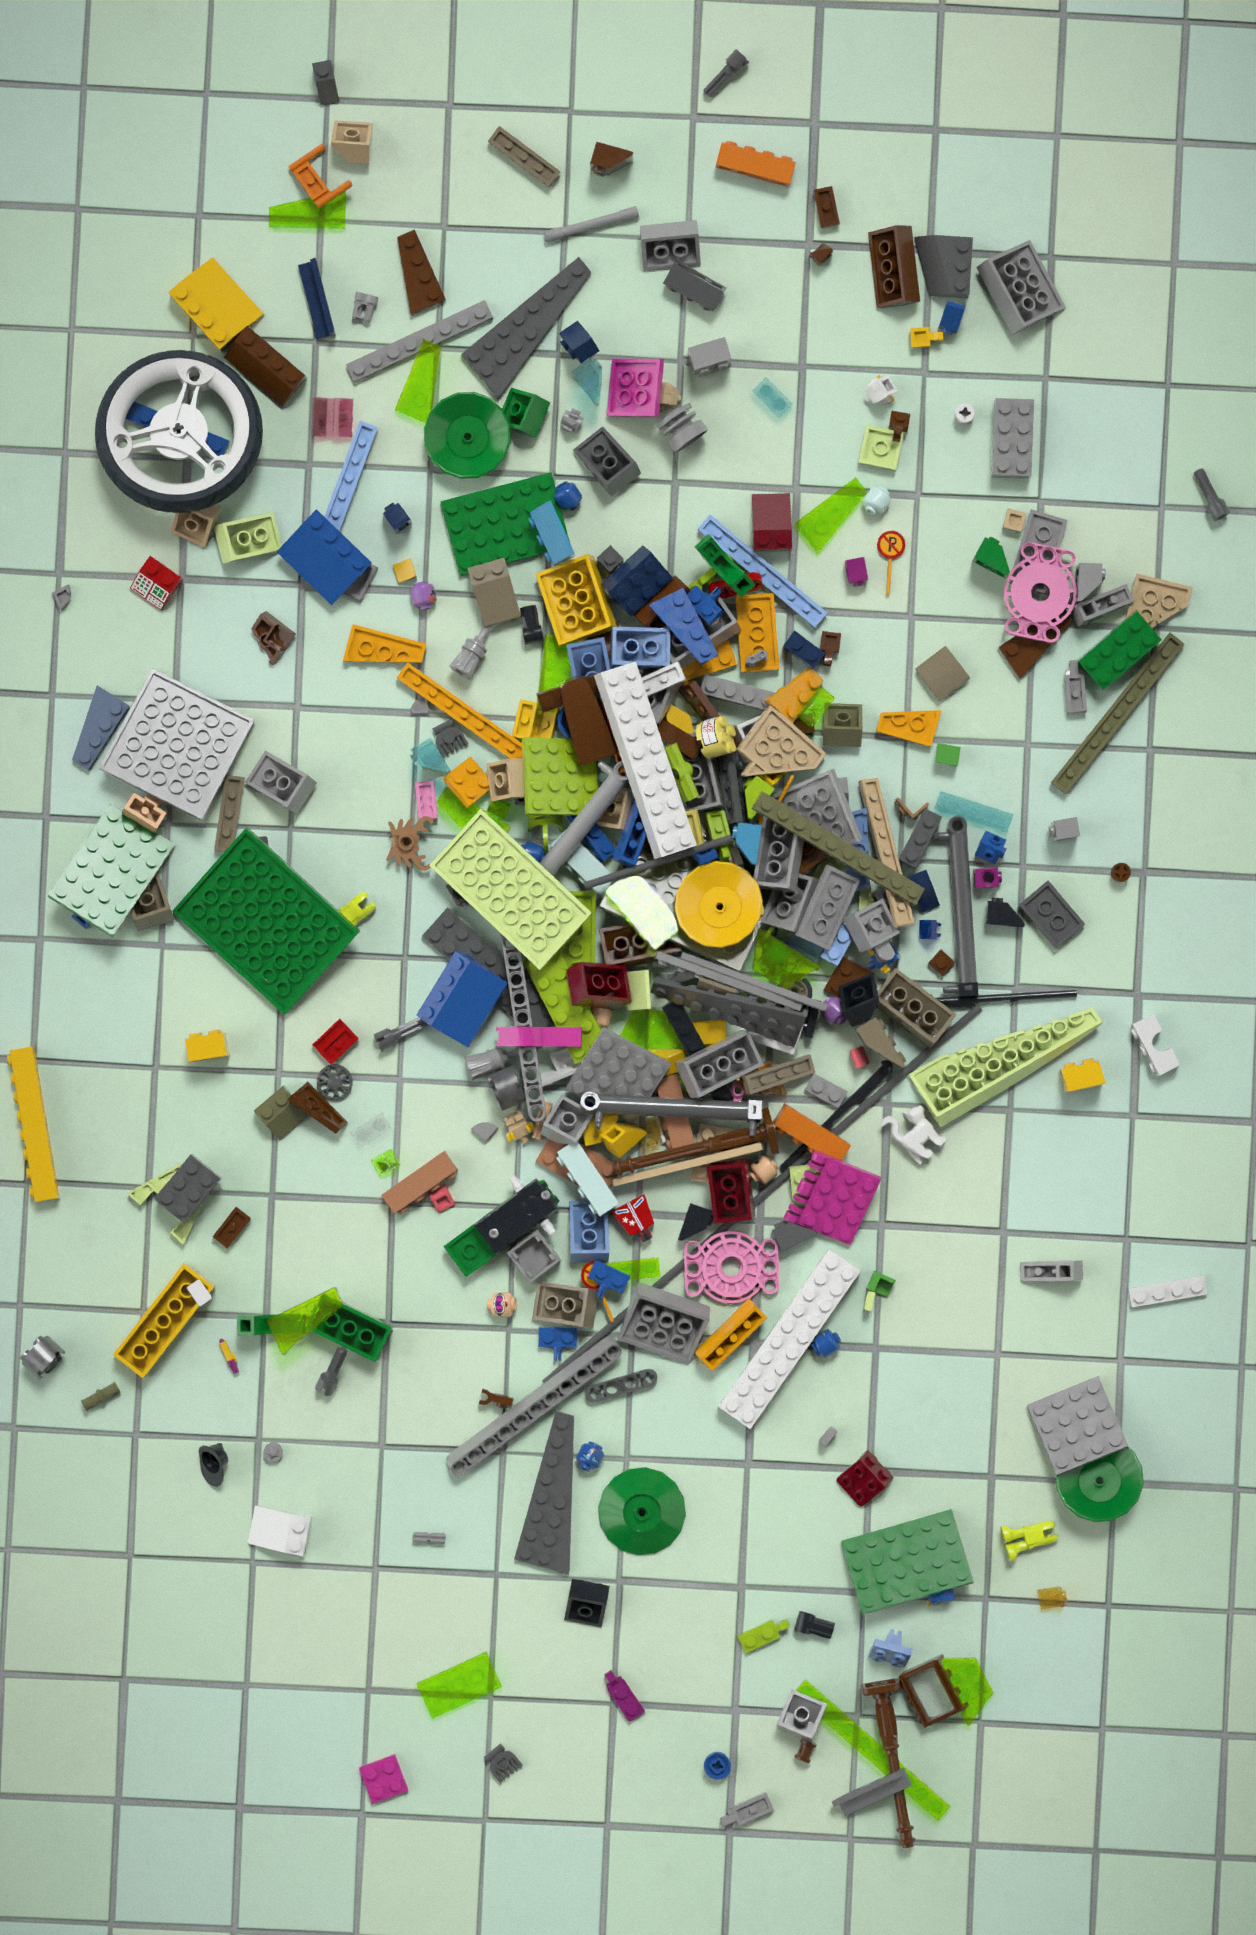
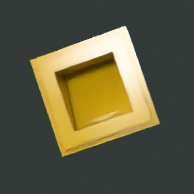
M411 558L393 565L398 583L417 577Z

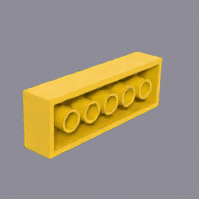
M186 1262L183 1263L120 1344L113 1356L140 1377H146L200 1307L187 1287L199 1279L210 1294L215 1285Z

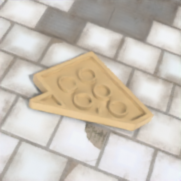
M772 705L767 706L736 749L750 762L741 774L743 777L816 769L826 755L820 747Z

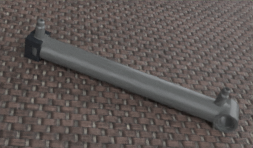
M954 816L947 823L948 832L933 834V840H949L958 985L943 987V992L958 993L959 997L977 996L979 991L976 971L967 821L961 816ZM958 820L962 823L960 831H955L952 828L953 821Z
M586 1092L580 1101L582 1112L588 1115L595 1113V1127L597 1129L602 1127L604 1113L747 1121L749 1123V1135L755 1137L757 1124L761 1123L762 1101L760 1100L739 1102L606 1095ZM593 1100L595 1105L588 1107L585 1105V1101Z

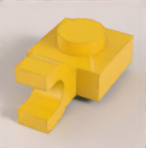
M929 327L910 328L911 348L931 347L930 341H944L943 332L930 333Z

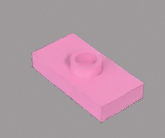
M434 781L415 782L418 819L423 816L438 819Z

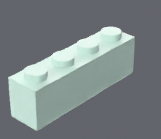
M562 834L550 845L551 847L554 846ZM579 843L564 864L571 872L575 870L580 875L578 879L583 884L586 881L611 874L581 843ZM611 882L593 887L592 891L596 892L598 899L601 897L604 899Z
M579 1142L577 1144H568L557 1152L559 1155L556 1157L562 1167L566 1165L570 1171L567 1175L573 1183H578L580 1188L577 1190L583 1199L588 1198L591 1203L588 1206L594 1215L598 1213L601 1216L619 1204Z

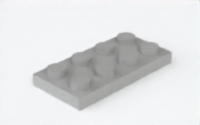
M1031 509L1014 567L1024 560L1021 557L1020 549L1027 542L1060 548L1068 520ZM1026 546L1024 554L1028 557L1033 556L1034 548ZM1045 550L1042 556L1045 560L1049 561L1052 560L1053 553L1050 550ZM1018 567L1014 571V573L1012 574L1013 577H1015L1017 573L1022 570L1021 567ZM1038 583L1031 590L1046 594L1048 587L1043 583Z
M826 864L795 935L830 950L860 880Z

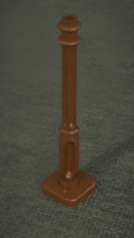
M769 1108L762 1109L764 1123L758 1124L755 1137L749 1135V1128H744L712 1138L709 1137L708 1140L635 1158L628 1156L627 1160L623 1161L616 1159L615 1163H611L614 1175L622 1176L624 1172L630 1171V1173H634L636 1169L706 1152L715 1153L740 1148L760 1141H768L771 1153L773 1155L778 1154L779 1148Z
M899 1678L861 1684L862 1694L864 1696L872 1695L873 1699H875L877 1725L883 1743V1750L886 1751L890 1773L900 1769L897 1750L899 1748L897 1723L890 1698L892 1696L891 1692L898 1691L901 1688ZM903 1789L894 1794L898 1817V1828L896 1831L900 1833L898 1843L902 1845V1848H911L914 1846L913 1843L916 1841V1838L912 1837L914 1826L910 1825Z

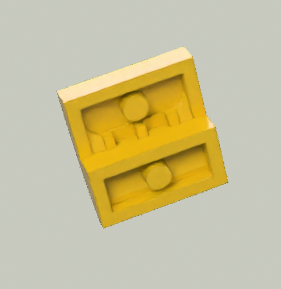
M520 699L512 737L520 739L524 737L554 738L560 708L542 713L539 703Z

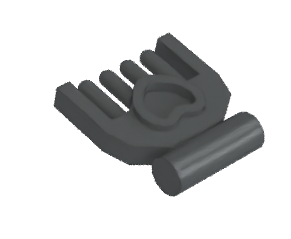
M452 719L432 728L435 735L438 734L436 745L443 757L446 755L440 745L443 746L447 755L450 752L446 744H448L451 752H454L452 744H454L457 750L459 749L455 741L456 738L460 746L464 747L459 737L460 735L465 745H468L463 732L459 728L453 727L455 725Z
M501 1743L484 1756L488 1763L491 1761V1773L500 1783L503 1780L496 1771L503 1779H506L501 1770L507 1776H510L507 1768L512 1773L514 1772L509 1762L515 1769H518L512 1758L520 1767L523 1765L514 1753L504 1751L505 1748Z

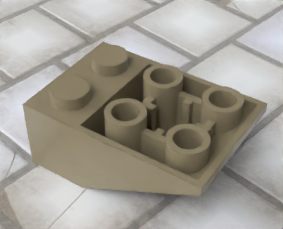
M874 1017L855 1028L864 1046L900 1068L906 1067L904 1065L906 1059L901 1052L897 1053L894 1046L897 1044L891 1035H886L884 1031L886 1026L882 1019L877 1020Z

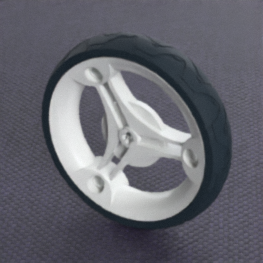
M169 350L158 352L128 366L113 380L106 390L99 405L95 422L97 453L110 480L119 490L135 502L153 510L167 513L200 511L228 498L240 488L251 474L262 445L263 423L260 408L247 383L224 362L195 351ZM193 376L200 377L197 381L190 380V378ZM180 380L183 387L177 401L160 409L153 417L149 427L131 433L124 429L128 410L144 391L158 383ZM188 389L195 391L191 405L184 404ZM210 389L218 393L225 401L234 423V439L229 454L217 456L206 444L208 436L207 423L201 412L197 410L200 392ZM177 429H181L180 434H177ZM151 437V441L134 445L132 443L134 440ZM122 442L127 443L125 448H119L118 445ZM201 449L212 459L209 464L197 455ZM157 450L161 455L170 459L184 460L189 458L205 470V477L183 484L161 482L143 473L133 463V454L140 451ZM217 468L224 469L222 473H214V470Z

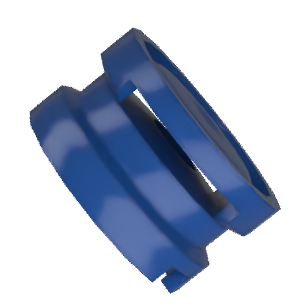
M713 1752L705 1758L704 1769L710 1778L720 1780L729 1774L731 1763L724 1753Z

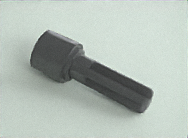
M735 49L726 59L725 67L706 86L703 92L708 97H712L734 73H740L749 61Z
M1203 468L1196 470L1194 476L1208 502L1206 508L1213 521L1220 520L1229 515L1230 511L1224 499L1218 498Z
M418 1017L393 1030L386 1028L373 1035L376 1042L379 1043V1049L384 1051L394 1046L396 1040L426 1027L427 1023Z
M337 1347L327 1371L321 1373L315 1386L318 1393L324 1388L326 1389L325 1396L333 1394L338 1384V1372L348 1353L345 1347Z

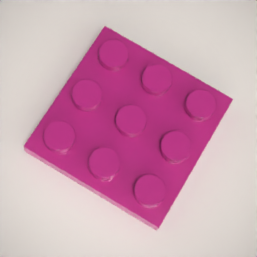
M612 359L606 416L659 417L664 360Z

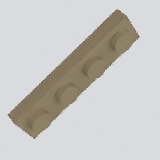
M500 126L488 140L489 144L547 187H550L561 173L557 168Z
M226 775L214 851L225 852L236 839L245 777Z
M807 1054L744 1075L742 1079L746 1094L749 1095L816 1072L811 1054Z

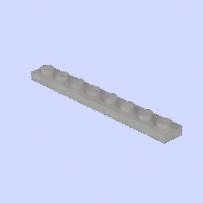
M483 300L346 365L354 382H357L493 319V316L486 301Z
M656 951L654 959L658 960L657 964L668 967L669 964L676 967V971L684 974L687 971L694 973L693 977L700 979V977L711 979L716 983L736 989V993L740 994L741 991L748 993L747 997L755 1000H758L759 997L766 1000L765 1003L772 1002L775 1007L779 1004L784 1006V1009L785 1006H789L793 1011L801 1010L802 1004L660 951Z

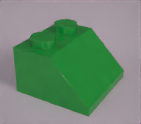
M511 388L502 409L509 421L510 429L536 438L550 402L536 394Z
M985 537L972 562L1006 579L1010 570L1003 547L999 545L1000 541L997 539Z

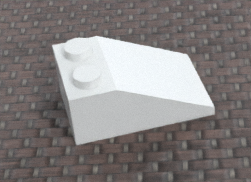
M255 1505L248 1543L283 1553L304 1556L312 1516Z

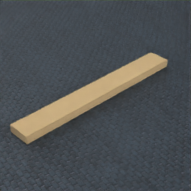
M878 778L860 780L858 783L864 807H867V819L877 859L902 875ZM886 890L895 928L915 924L910 903Z
M760 1142L614 1178L612 1181L614 1186L764 1150V1146Z

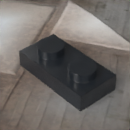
M808 1006L807 1011L810 1015L808 1022L804 1021L802 1032L805 1033L804 1037L812 1038L819 1010Z

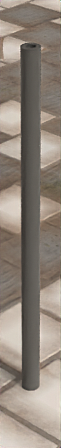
M730 834L586 881L584 885L586 889H590L731 843L733 840Z

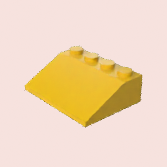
M213 257L168 292L220 352L233 343L246 326H252L264 315Z
M586 554L535 574L559 646L601 635L611 631L612 627H617L606 591L601 585L602 579L594 556Z

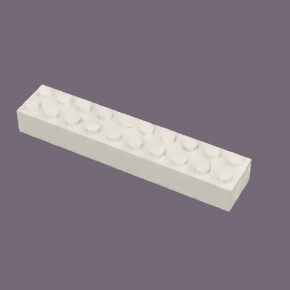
M636 661L594 675L654 859L696 846Z
M828 1248L718 1405L719 1408L751 1429L854 1282L860 1270Z

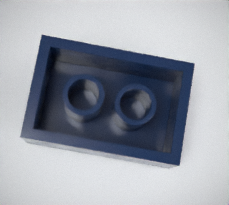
M642 545L601 585L616 603L632 617L673 577L652 552Z

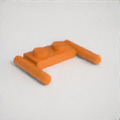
M320 144L288 166L318 209L352 187V182L348 180L330 192L313 169L309 161L326 150L323 144Z

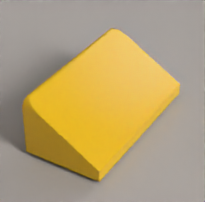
M723 1020L692 1022L704 1045L714 1044L726 1038V1022Z

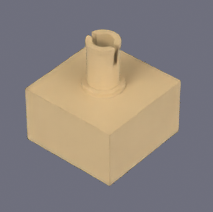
M523 758L487 763L490 802L525 798Z

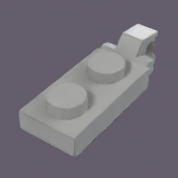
M1070 660L1069 670H1065L1067 714L1087 712L1083 669L1078 670V660Z
M764 1792L727 1810L728 1814L721 1817L720 1821L723 1827L731 1823L734 1826H740L774 1809L767 1793Z

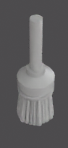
M493 625L483 627L479 635L475 636L474 639H466L465 644L461 647L462 650L449 665L452 671L463 678L471 679L478 661L482 660L483 655L487 652L484 646L485 638Z
M536 1046L537 1050L543 1048L542 1046ZM494 1047V1049H488L484 1053L465 1056L472 1080L492 1071L495 1073L498 1070L504 1069L505 1063L509 1062L508 1059L519 1056V1050L517 1048L506 1052Z

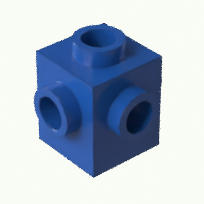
M985 830L978 844L975 856L996 864L998 858L1002 859L1007 850L1004 847L1006 839Z

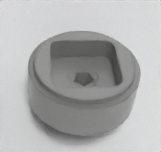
M271 1442L265 1446L263 1454L268 1461L276 1462L282 1457L283 1449L280 1444Z

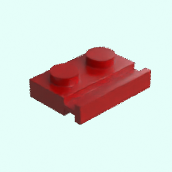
M339 1018L312 1045L332 1065L359 1038Z

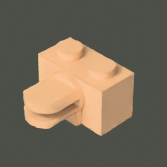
M133 793L122 811L123 815L154 834L166 816V812L159 808L163 801L147 793L143 798Z

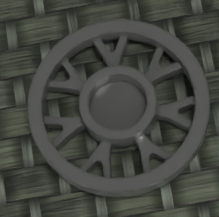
M339 1064L324 1067L317 1077L319 1092L330 1100H339L346 1097L353 1086L351 1073L347 1068ZM331 1067H336V1074L331 1075ZM342 1070L347 1073L343 1078L339 1076ZM323 1072L329 1075L327 1080L321 1078ZM343 1080H350L349 1087L342 1086ZM327 1082L328 1088L322 1090L320 1084ZM340 1087L345 1092V1094H343L342 1096H340L337 1092V1089H339ZM329 1089L334 1090L333 1097L327 1095Z

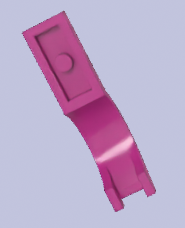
M496 1027V1031H499V1042H496V1046L582 1047V1027Z

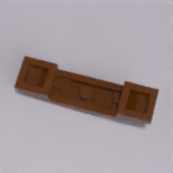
M662 719L660 724H657L664 743L668 745L677 743L681 753L693 760L703 746L701 741H697L695 737Z

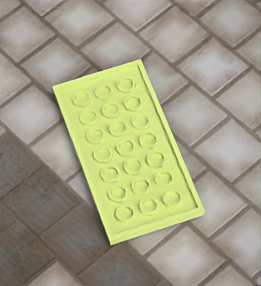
M483 809L477 812L429 865L539 970L544 968L593 914Z

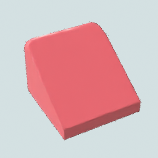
M863 1046L850 1050V1055L856 1068L869 1064V1059Z
M446 1184L441 1185L433 1192H428L438 1213L455 1205Z

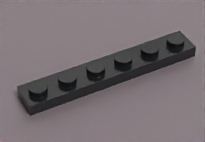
M671 1001L662 1006L688 1056L706 1048L683 1005H678ZM726 1084L709 1092L713 1100L729 1101L734 1098Z

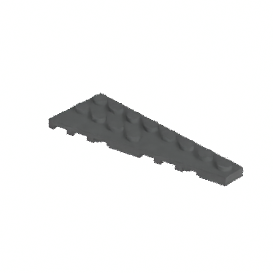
M580 257L570 263L461 354L496 398L501 396L527 358L546 335L549 328L557 320L560 313L590 275V269Z
M660 977L655 978L650 993L657 997L673 1001L675 1004L686 1006L694 1011L702 1012L712 1018L723 1020L731 1025L739 1026L749 1032L760 1034L767 1039H773L791 1047H795L808 1014L806 1010L797 1012L791 1010L789 1006H785V1009L775 1007L772 1002L757 1003V1000H753V998L726 993V995L715 993L713 989L708 991L699 990L696 985L681 986V983H677V981Z
M555 1411L514 1559L569 1575L574 1415Z

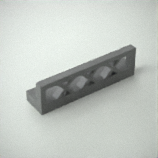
M735 751L717 757L722 800L728 825L748 823L739 752Z
M903 1767L832 1801L834 1807L840 1805L846 1816L906 1789L912 1783Z

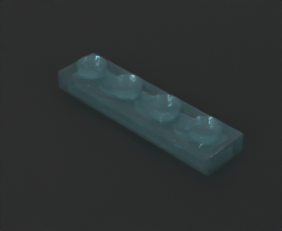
M942 791L939 792L934 810L953 816H961L965 820L1006 833L1013 817L1011 813Z

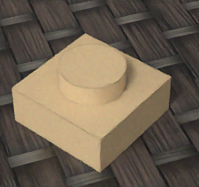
M1007 509L1003 528L1022 532L1026 513Z

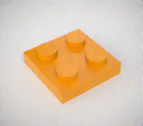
M471 756L442 779L466 808L470 807L489 791L487 774Z

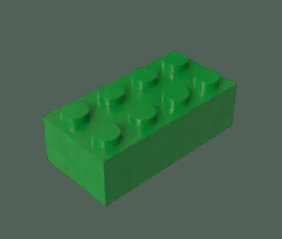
M1136 609L1082 655L1078 662L1104 690L1156 646L1162 638Z
M323 1293L306 1329L376 1362L393 1326Z

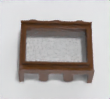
M943 1654L903 1671L899 1676L900 1686L906 1691L908 1702L915 1708L917 1719L920 1724H923L924 1728L962 1712L969 1706L968 1702L962 1704L958 1696L961 1690L958 1686H953L950 1680L952 1676L950 1669H944L941 1660L944 1658Z

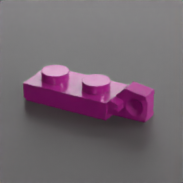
M612 1670L605 1673V1677L609 1681L606 1685L608 1691L629 1722L645 1712V1709L624 1678L622 1679L621 1676L616 1678Z

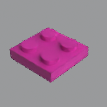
M396 1754L359 1767L372 1804L409 1790Z

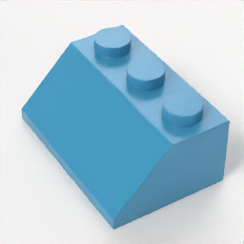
M551 500L531 511V517L528 519L532 528H537L539 535H536L540 545H545L547 552L544 554L548 563L552 562L556 566L574 558V550Z
M738 823L737 827L734 826L732 839L735 840V845L749 864L755 866L762 826Z

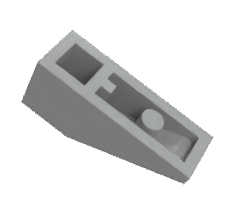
M1127 584L1076 604L1071 613L1077 626L1080 627L1133 603L1134 599Z
M1083 1260L1020 1262L1021 1281L1083 1280Z

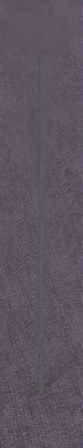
M977 1004L944 1032L931 1048L927 1047L906 1067L833 1128L831 1132L836 1135L841 1133L982 1011L980 1006ZM808 1150L791 1166L804 1165L811 1159L813 1153ZM789 1168L753 1198L754 1207L790 1177ZM738 1221L725 1222L700 1243V1246L711 1236L727 1231ZM719 1237L713 1239L711 1242H709V1244L711 1245V1244H712L713 1242H715ZM698 1246L689 1254H696L698 1251ZM684 1258L655 1282L652 1287L660 1289L684 1268ZM628 1307L614 1318L613 1323L610 1321L542 1380L543 1383L592 1348L624 1320Z

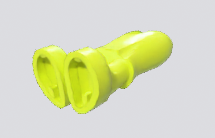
M364 891L356 895L345 906L340 907L338 911L356 926L358 922L370 915L377 906L374 902L364 907L365 909L363 910L358 906L359 903L368 897V894Z
M1043 1521L1018 1529L1001 1526L1000 1531L1004 1543L1011 1542L1017 1538H1024V1541L1004 1545L1009 1561H1015L1018 1553L1021 1551L1031 1550L1034 1547L1057 1541V1534L1044 1536L1043 1530L1055 1527L1054 1521Z

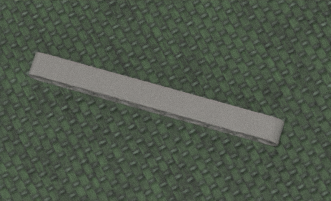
M501 934L515 1027H533L522 953L515 946L507 947V939ZM512 956L519 958L517 966L509 965V959ZM515 975L522 977L520 985L512 984V978ZM523 994L525 996L523 1004L515 1003L516 995ZM526 1013L528 1015L526 1023L518 1022L519 1014ZM518 1046L528 1114L533 1121L541 1122L546 1117V1106L536 1046ZM532 1051L534 1054L533 1060L525 1061L523 1058L524 1053ZM535 1070L537 1073L536 1079L528 1080L526 1077L527 1072ZM538 1089L540 1092L539 1098L531 1099L529 1096L530 1091ZM535 1108L542 1109L543 1115L541 1118L536 1119L533 1117L532 1112Z
M614 1337L602 1339L447 1456L446 1462L452 1473L459 1476L469 1471L616 1361L622 1354V1349Z

